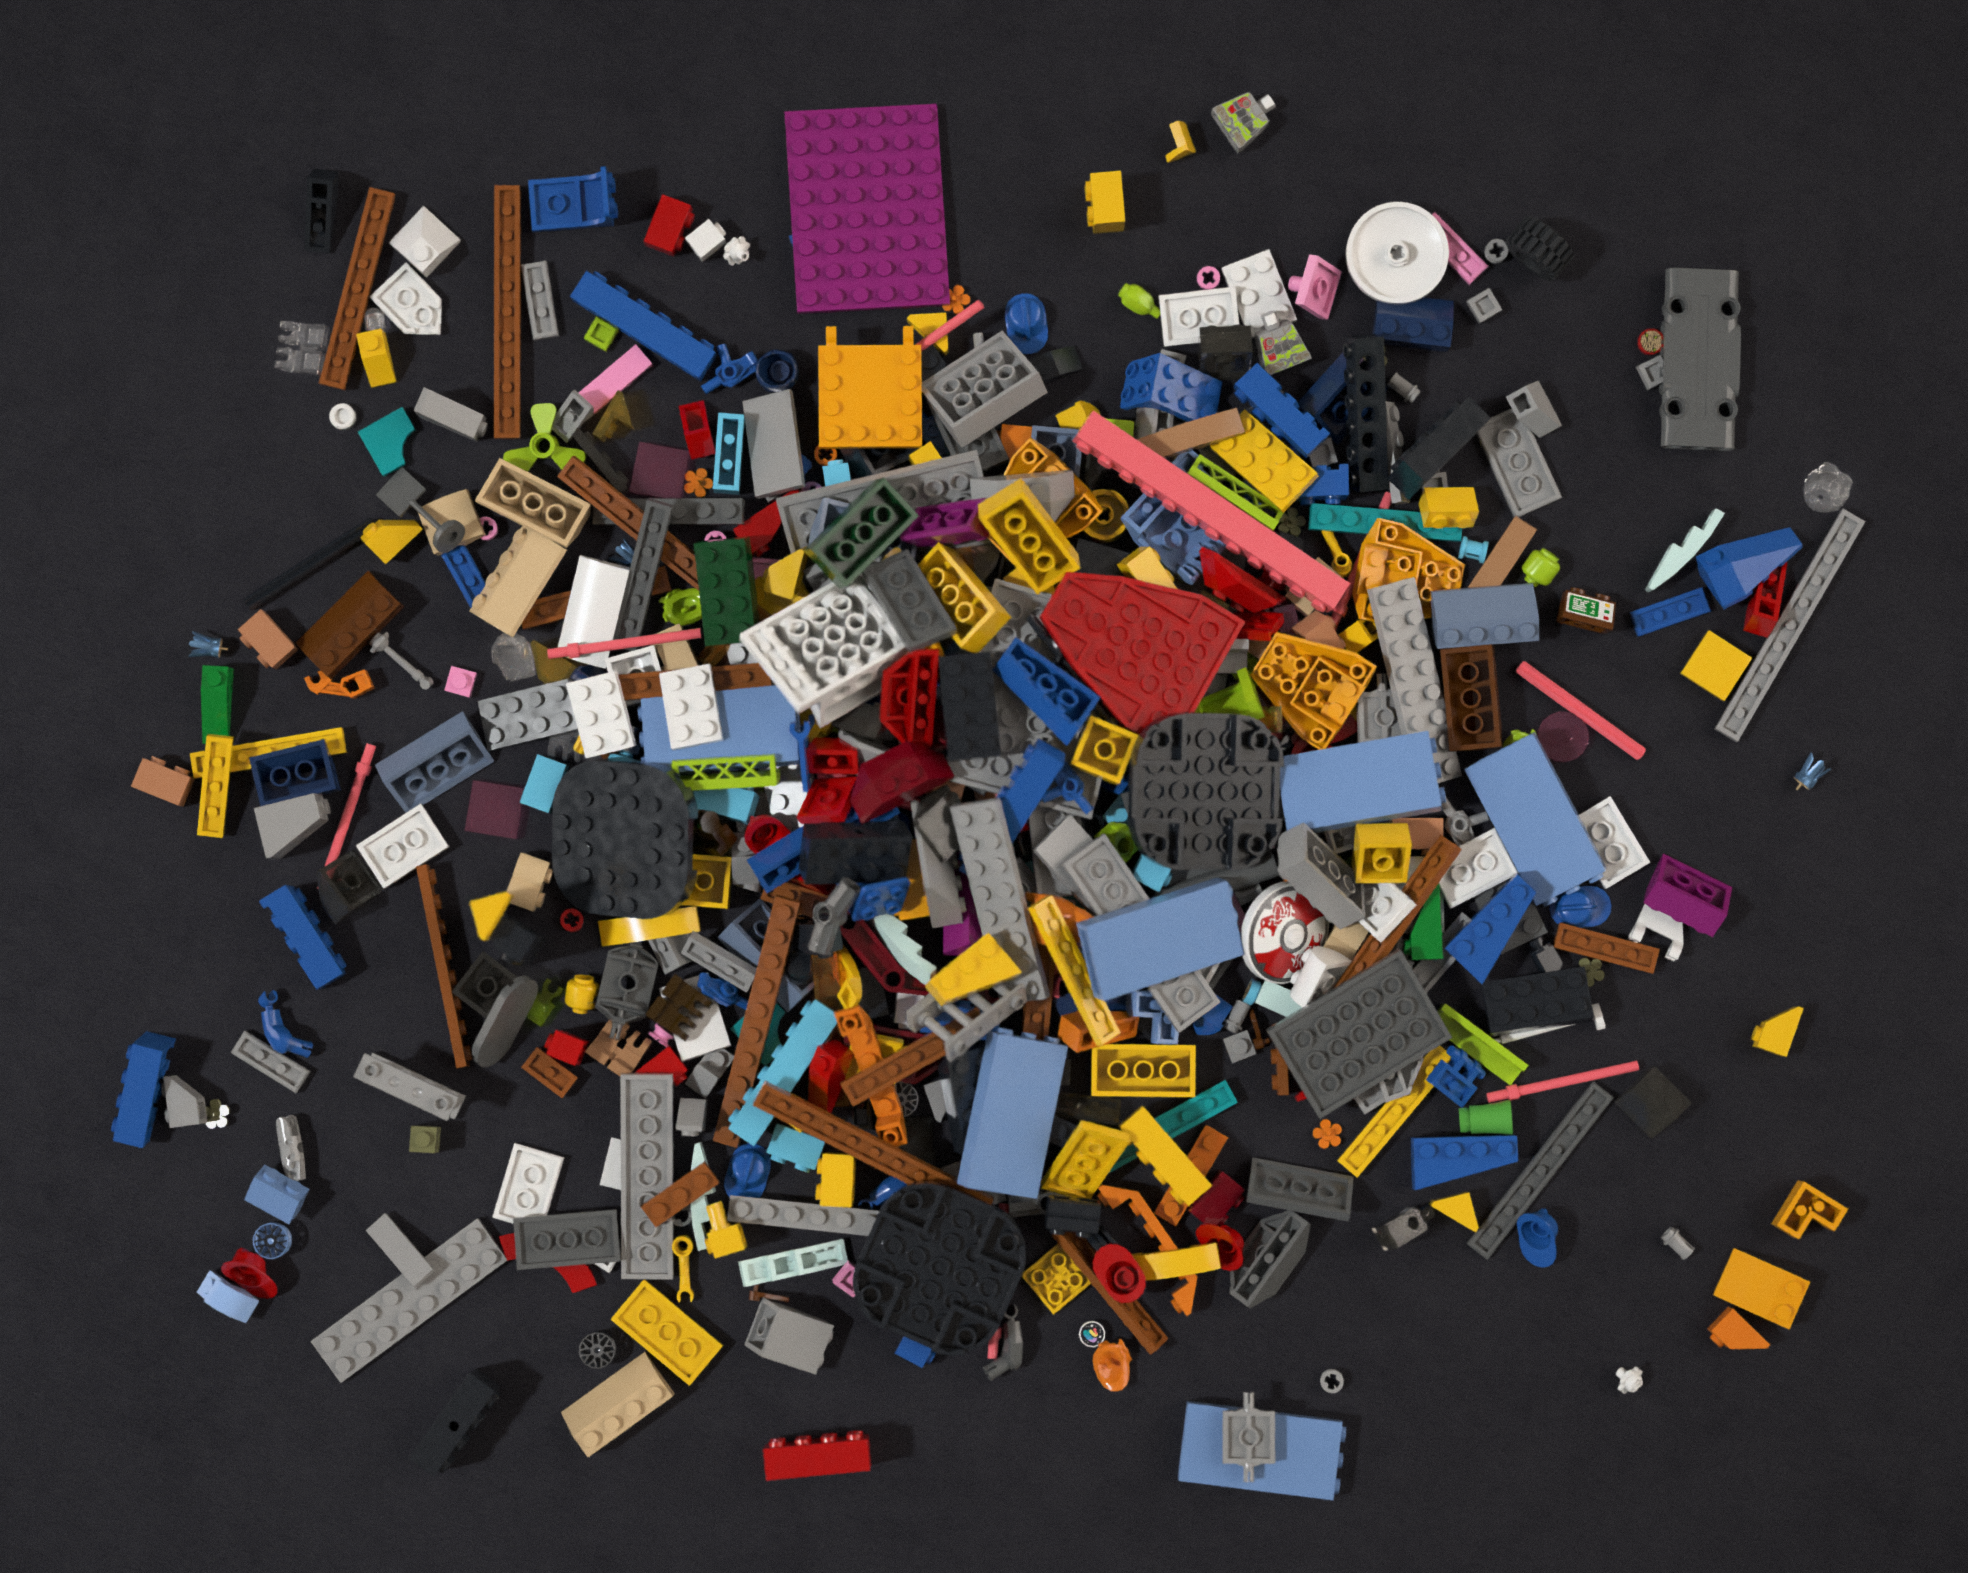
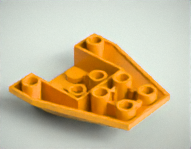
M1029 438L1012 456L1004 475L1071 469L1054 452L1033 438ZM1074 472L1075 497L1055 520L1056 525L1066 538L1085 530L1103 512L1092 491ZM990 533L988 539L1013 564V562L1010 560V558L1007 556V554L1003 551V549L1000 547V545L997 543V541Z
M1377 518L1360 548L1352 592L1358 618L1375 623L1367 589L1415 577L1424 619L1431 618V591L1460 589L1465 564L1404 524Z
M1276 632L1250 676L1303 740L1321 750L1328 747L1344 725L1368 686L1377 666L1356 652Z

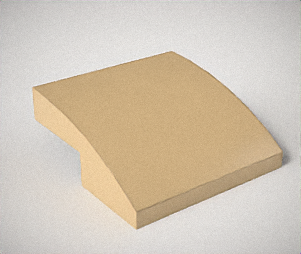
M467 489L449 494L422 506L441 525L448 520H457L464 525L465 535L459 545L466 546L485 535L471 495ZM419 514L434 555L440 556L443 553L439 552L433 545V536L437 529Z

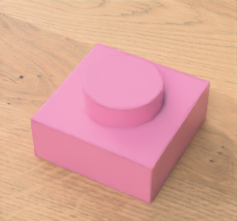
M451 666L445 691L470 698L477 673Z
M848 1260L832 1281L833 1284L851 1297H854L853 1273L856 1265Z

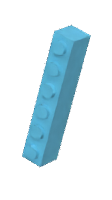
M619 751L618 755L610 753L608 758L611 761L641 763V761L633 759L634 755ZM753 787L692 791L698 809L713 811L720 818L746 825L750 822L749 817L751 815L754 816L760 798L758 794L753 792Z
M815 999L813 1003L810 1001L806 1003L800 1012L804 1016L800 1023L794 1022L786 1033L789 1039L784 1046L779 1044L771 1055L775 1059L771 1066L765 1065L757 1076L760 1082L756 1088L750 1087L742 1098L746 1101L742 1109L736 1108L728 1119L732 1123L728 1128L751 1145H756L774 1116L753 1106V1101L764 1081L766 1080L791 1093L810 1065L817 1046L824 1044L836 1026L835 1010L818 999Z

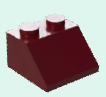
M1219 1169L1209 1182L1212 1186L1188 1208V1211L1204 1224H1214L1217 1226L1223 1225L1229 1218L1226 1215L1228 1210L1232 1206L1236 1209L1245 1198L1242 1195L1245 1190Z

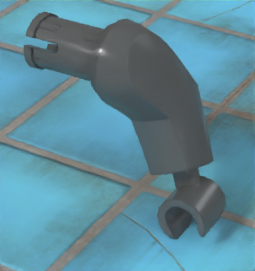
M1012 1304L1013 1313L1008 1316L1005 1312L1003 1316L1007 1318V1322L1003 1324L1004 1345L1001 1357L982 1367L985 1374L989 1375L988 1379L990 1381H993L1009 1369L1016 1371L1022 1363L1023 1338L1020 1322L1014 1319L1018 1314V1308L1014 1304Z

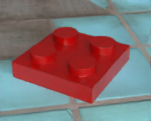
M857 777L814 779L796 816L800 824L844 822L852 806L850 800Z

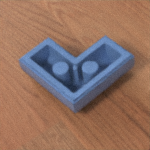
M1133 991L1128 993L1126 998V1011L1128 1015L1152 1018L1151 1043L1178 1045L1179 1032L1173 1027L1149 991Z

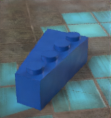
M1258 363L1235 383L1233 387L1236 390L1234 392L1235 396L1243 404L1248 402L1254 409L1252 410L1253 415L1260 422L1265 420L1272 427L1269 431L1279 440L1283 439L1289 445V448L1303 461L1327 440L1330 433L1324 427L1319 430L1315 418L1309 412H1300L1298 410L1300 406L1297 401L1287 392L1282 394L1280 392L1282 389L1280 384Z
M1339 464V470H1331V467H1327V465L1311 467L1318 473L1319 477L1295 502H1300V506H1310L1315 501H1325L1327 505H1341V501H1345L1349 495L1348 464ZM1242 477L1243 483H1245L1246 485L1260 493L1256 488H1254L1248 481H1246ZM1243 494V498L1245 497L1253 504L1252 497L1248 494Z
M1016 637L993 668V671L1066 746L1101 698Z
M1515 873L1457 932L1444 948L1483 984L1535 896L1536 891Z
M284 885L259 900L263 908H270L273 913L271 921L281 932L285 931L287 934L284 937L286 944L294 954H299V964L316 990H321L347 974L344 970L347 965L339 953L335 955L332 950L333 941L326 931L322 933L317 925L320 923V920L313 910L309 911L304 902L307 901V898L300 888L296 889L294 886Z
M146 1031L133 1044L129 1045L126 1053V1059H129L128 1068L124 1069L121 1083L124 1084L123 1093L120 1092L116 1102V1107L119 1108L118 1117L114 1118L111 1132H114L113 1141L143 1148L150 1141L158 1110L153 1105L158 1103L162 1095V1083L159 1082L160 1079H163L166 1070L169 1068L170 1060L166 1059V1055L171 1047L174 1048L175 1038Z
M1517 1135L1410 1137L1412 1189L1414 1190L1518 1162Z

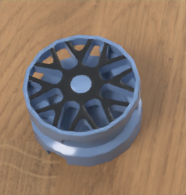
M270 1222L260 1226L253 1236L255 1251L266 1259H275L285 1255L292 1244L290 1230L278 1222Z

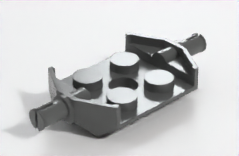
M642 941L631 942L628 946L618 947L609 950L607 953L595 1008L612 1021L609 1036L612 1040L614 1036L615 1040H620L622 1026L646 1018L645 1014L648 1011L659 962L650 953L642 949ZM626 976L631 977L635 982L634 988L629 990L623 988L621 979Z

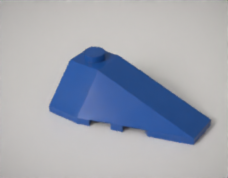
M1790 527L1722 544L1696 556L1699 575L1724 610L1750 596L1753 593L1752 589L1760 582L1764 583L1775 568L1783 566L1803 548V545Z

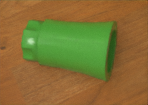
M1510 1099L1497 1103L1470 1105L1469 1108H1459L1461 1133L1471 1131V1134L1513 1135Z

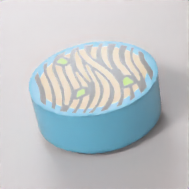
M1253 978L1250 980L1242 997V1002L1250 1006L1254 1004L1261 990V982Z

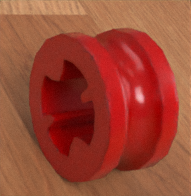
M572 908L565 910L561 914L560 922L566 931L577 932L582 928L584 918L581 912ZM572 913L574 917L579 916V922H576L577 926L571 927L570 924H565L568 914Z

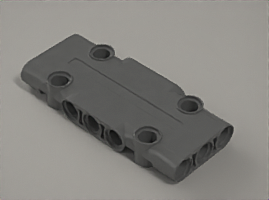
M1695 268L1665 269V303L1662 306L1664 321L1660 329L1663 335L1661 344H1664L1660 349V355L1664 362L1659 372V378L1663 377V382L1659 384V393L1662 395V404L1659 409L1660 416L1662 417L1661 448L1714 451L1734 450L1735 416L1738 412L1736 398L1738 397L1740 387L1741 327L1737 324L1738 314L1741 309L1738 302V271ZM1671 302H1676L1680 305L1681 313L1677 314L1671 310ZM1722 304H1726L1731 308V316L1723 314L1721 310ZM1669 403L1677 405L1679 410L1677 415H1672L1668 411ZM1720 405L1728 408V417L1720 415L1718 410Z

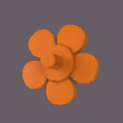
M956 285L953 288V292L949 289L950 306H942L945 311H951L953 308V312L957 315L964 310L962 305L970 304V296L964 294L962 286Z
M699 468L696 474L694 471H688L685 474V479L690 482L684 485V489L687 493H692L695 490L697 497H703L706 494L705 488L710 489L713 486V480L705 478L707 471L703 468Z
M1324 1119L1320 1122V1128L1313 1130V1137L1320 1139L1318 1145L1322 1149H1327L1329 1142L1332 1146L1337 1147L1341 1143V1138L1336 1135L1341 1133L1342 1128L1339 1124H1334L1331 1127V1122L1328 1119Z

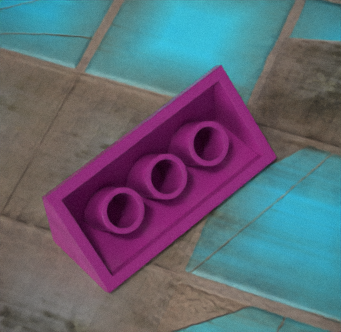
M954 869L955 876L960 875L963 890L958 891L959 898L964 897L966 912L961 913L963 923L943 926V955H961L983 937L968 876L959 871V869Z

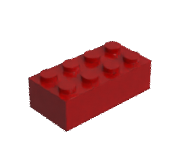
M863 1430L848 1431L846 1436L837 1437V1433H824L819 1439H812L811 1435L796 1436L795 1441L787 1442L785 1437L772 1438L763 1448L766 1480L870 1471L872 1465L869 1434H863Z

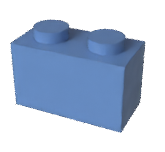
M264 1165L253 1178L244 1200L290 1224L300 1212L309 1189L279 1173L276 1169Z

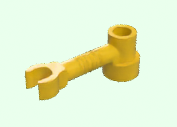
M1321 531L1333 556L1332 569L1341 578L1347 577L1352 570L1350 558L1347 554L1342 553L1333 532ZM1345 562L1344 565H1339L1338 563Z
M686 1235L676 1237L672 1244V1250L679 1257L680 1265L678 1302L681 1301V1293L684 1291L690 1294V1302L694 1298L689 1275V1254L693 1249V1241ZM685 1241L688 1247L682 1248L679 1242Z

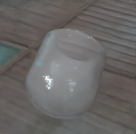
M371 308L365 312L366 331L380 328L384 331L386 329L385 315L381 309Z

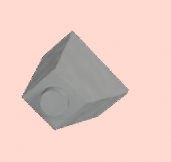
M425 387L414 409V412L420 418L476 442L479 436H484L488 427V423H486L487 418L483 414Z

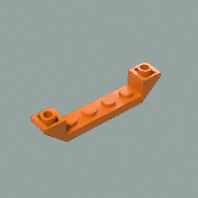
M860 1005L834 1012L842 1037L848 1036L860 1071L884 1058L871 1018ZM893 1084L869 1098L877 1117L875 1130L878 1138L897 1147L907 1144L908 1139L902 1105Z
M1101 1184L1098 1187L1101 1192L1097 1196L1105 1207L1110 1205L1114 1209L1131 1198L1132 1202L1128 1205L1137 1217L1142 1214L1147 1222L1143 1226L1151 1238L1157 1236L1162 1243L1158 1246L1160 1251L1178 1249L1137 1190ZM1196 1274L1179 1276L1181 1281L1186 1278L1187 1282L1171 1293L1174 1299L1170 1302L1179 1314L1181 1312H1184L1186 1316L1191 1314L1197 1282Z

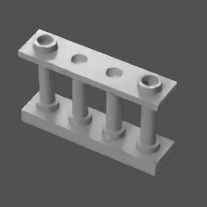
M1003 983L995 985L992 988L1003 997L993 1005L978 993L966 997L984 1011L974 1020L954 1005L955 1002L941 1006L929 993L906 1011L908 1026L915 1033L923 1027H928L945 1041L946 1056L951 1062L957 1056L964 1054L967 1048L1015 1010L1023 1007L1027 1002L1025 985L1020 983L1012 990ZM946 1011L961 1023L964 1028L953 1035L934 1018Z
M364 1053L354 1074V1078L446 1121L449 1118L456 1119L466 1098V1095L376 1053H372L371 1056Z

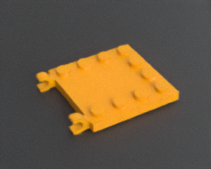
M826 326V345H818L819 449L921 448V345H913V326H903V345H837L836 326Z

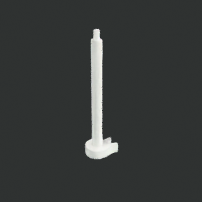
M1599 1003L1592 1004L1593 1020L1596 1029H1605V1022ZM1571 1025L1503 1035L1494 1040L1504 1044Z

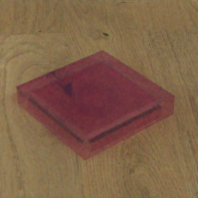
M639 442L629 492L660 499L681 498L690 456L689 451Z
M473 780L465 831L516 839L522 808L520 800L524 788Z

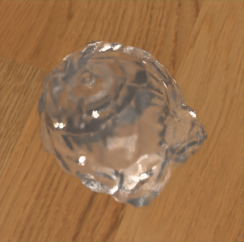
M1825 462L1818 469L1808 474V477L1804 480V500L1809 508L1818 513L1838 511L1848 499L1853 481L1848 474L1840 472L1834 464Z
M506 633L497 637L491 650L492 662L497 664L502 670L503 677L507 680L515 681L534 676L536 674L535 658L531 644L526 638L515 633L514 637Z

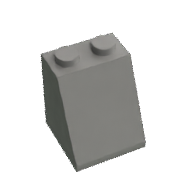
M312 793L254 808L266 859H281L329 821L327 814H331L328 800L323 799L322 795Z
M762 1297L745 1346L761 1357L816 1374L818 1368L823 1364L826 1346L833 1338L834 1325L821 1318Z

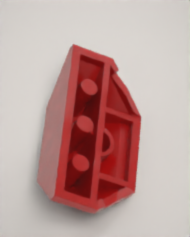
M1201 547L1199 553L1204 584L1213 590L1211 595L1224 602L1228 599L1231 601L1229 606L1243 613L1244 609L1256 613L1285 602V596L1220 554Z
M938 648L919 649L911 653L908 652L883 671L879 720L901 743L909 741L926 748H932L939 660Z

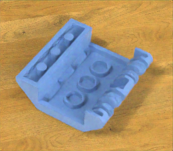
M1193 450L1179 454L1172 464L1188 473L1198 455ZM1200 463L1197 468L1209 475L1203 470L1204 465ZM1143 493L1120 519L1139 547L1150 546L1155 549L1161 558L1160 563L1164 569H1167L1174 578L1193 585L1200 577L1199 574H1203L1201 562L1196 560L1200 558L1199 551L1201 547L1221 554L1226 549V544L1220 540H1212L1206 536L1205 530L1201 527L1188 524L1184 521L1183 515L1177 511L1171 512L1163 507L1162 501L1156 497H1148Z

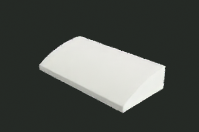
M580 555L558 647H566L567 644L576 642L580 645L613 640L630 567ZM610 651L580 655V658H573L572 660L606 669L604 659L609 657Z

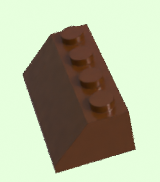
M367 571L296 644L327 677L333 679L404 606Z
M1489 644L1440 649L1449 752L1503 748L1494 646Z

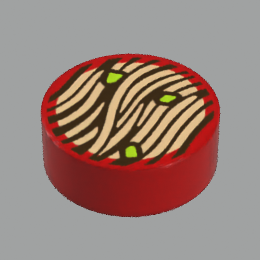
M1656 329L1643 331L1638 337V348L1646 355L1658 353L1662 346H1664V344H1661L1663 335Z

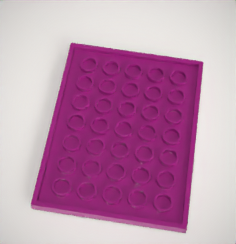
M937 104L785 111L797 314L950 306Z

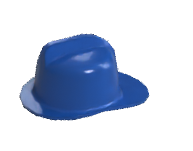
M1031 294L1014 296L1005 308L1007 335L1022 354L1036 353L1044 347L1048 339L1044 305L1038 297Z
M1581 886L1579 890L1569 895L1563 892L1556 896L1557 901L1550 904L1551 916L1557 924L1564 923L1579 928L1601 925L1611 913L1609 896L1604 890L1594 886Z
M747 1143L734 1151L724 1183L726 1194L729 1197L730 1195L761 1197L771 1168V1159L764 1147L758 1144L753 1146Z
M1545 1208L1521 1215L1517 1220V1229L1522 1254L1531 1264L1537 1267L1552 1265L1556 1259L1557 1252L1555 1239L1558 1234V1225L1556 1221L1547 1213Z

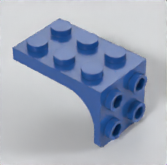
M601 166L600 172L590 175L528 180L532 231L544 232L614 226V218H618L617 203L612 198V193H616L615 178H613L612 172H608L606 166Z
M1162 353L1131 361L1127 366L1124 388L1121 393V409L1153 408L1165 411L1187 422L1217 413L1222 381Z
M904 877L879 883H857L861 888L860 894L849 909L853 921L870 920L876 916L893 915L901 911L911 884L909 878Z

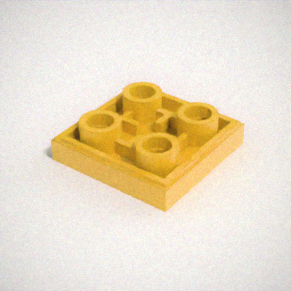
M1708 630L1680 674L1718 699L1725 701L1752 658Z
M1058 1243L1022 1273L1024 1280L1053 1315L1091 1284Z

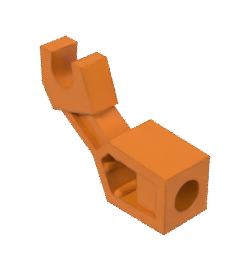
M365 669L342 678L341 683L333 682L321 670L318 671L321 678L318 683H313L311 676L304 678L309 690L317 695L325 693L355 699L375 688ZM356 680L359 690L350 692L346 688V684Z

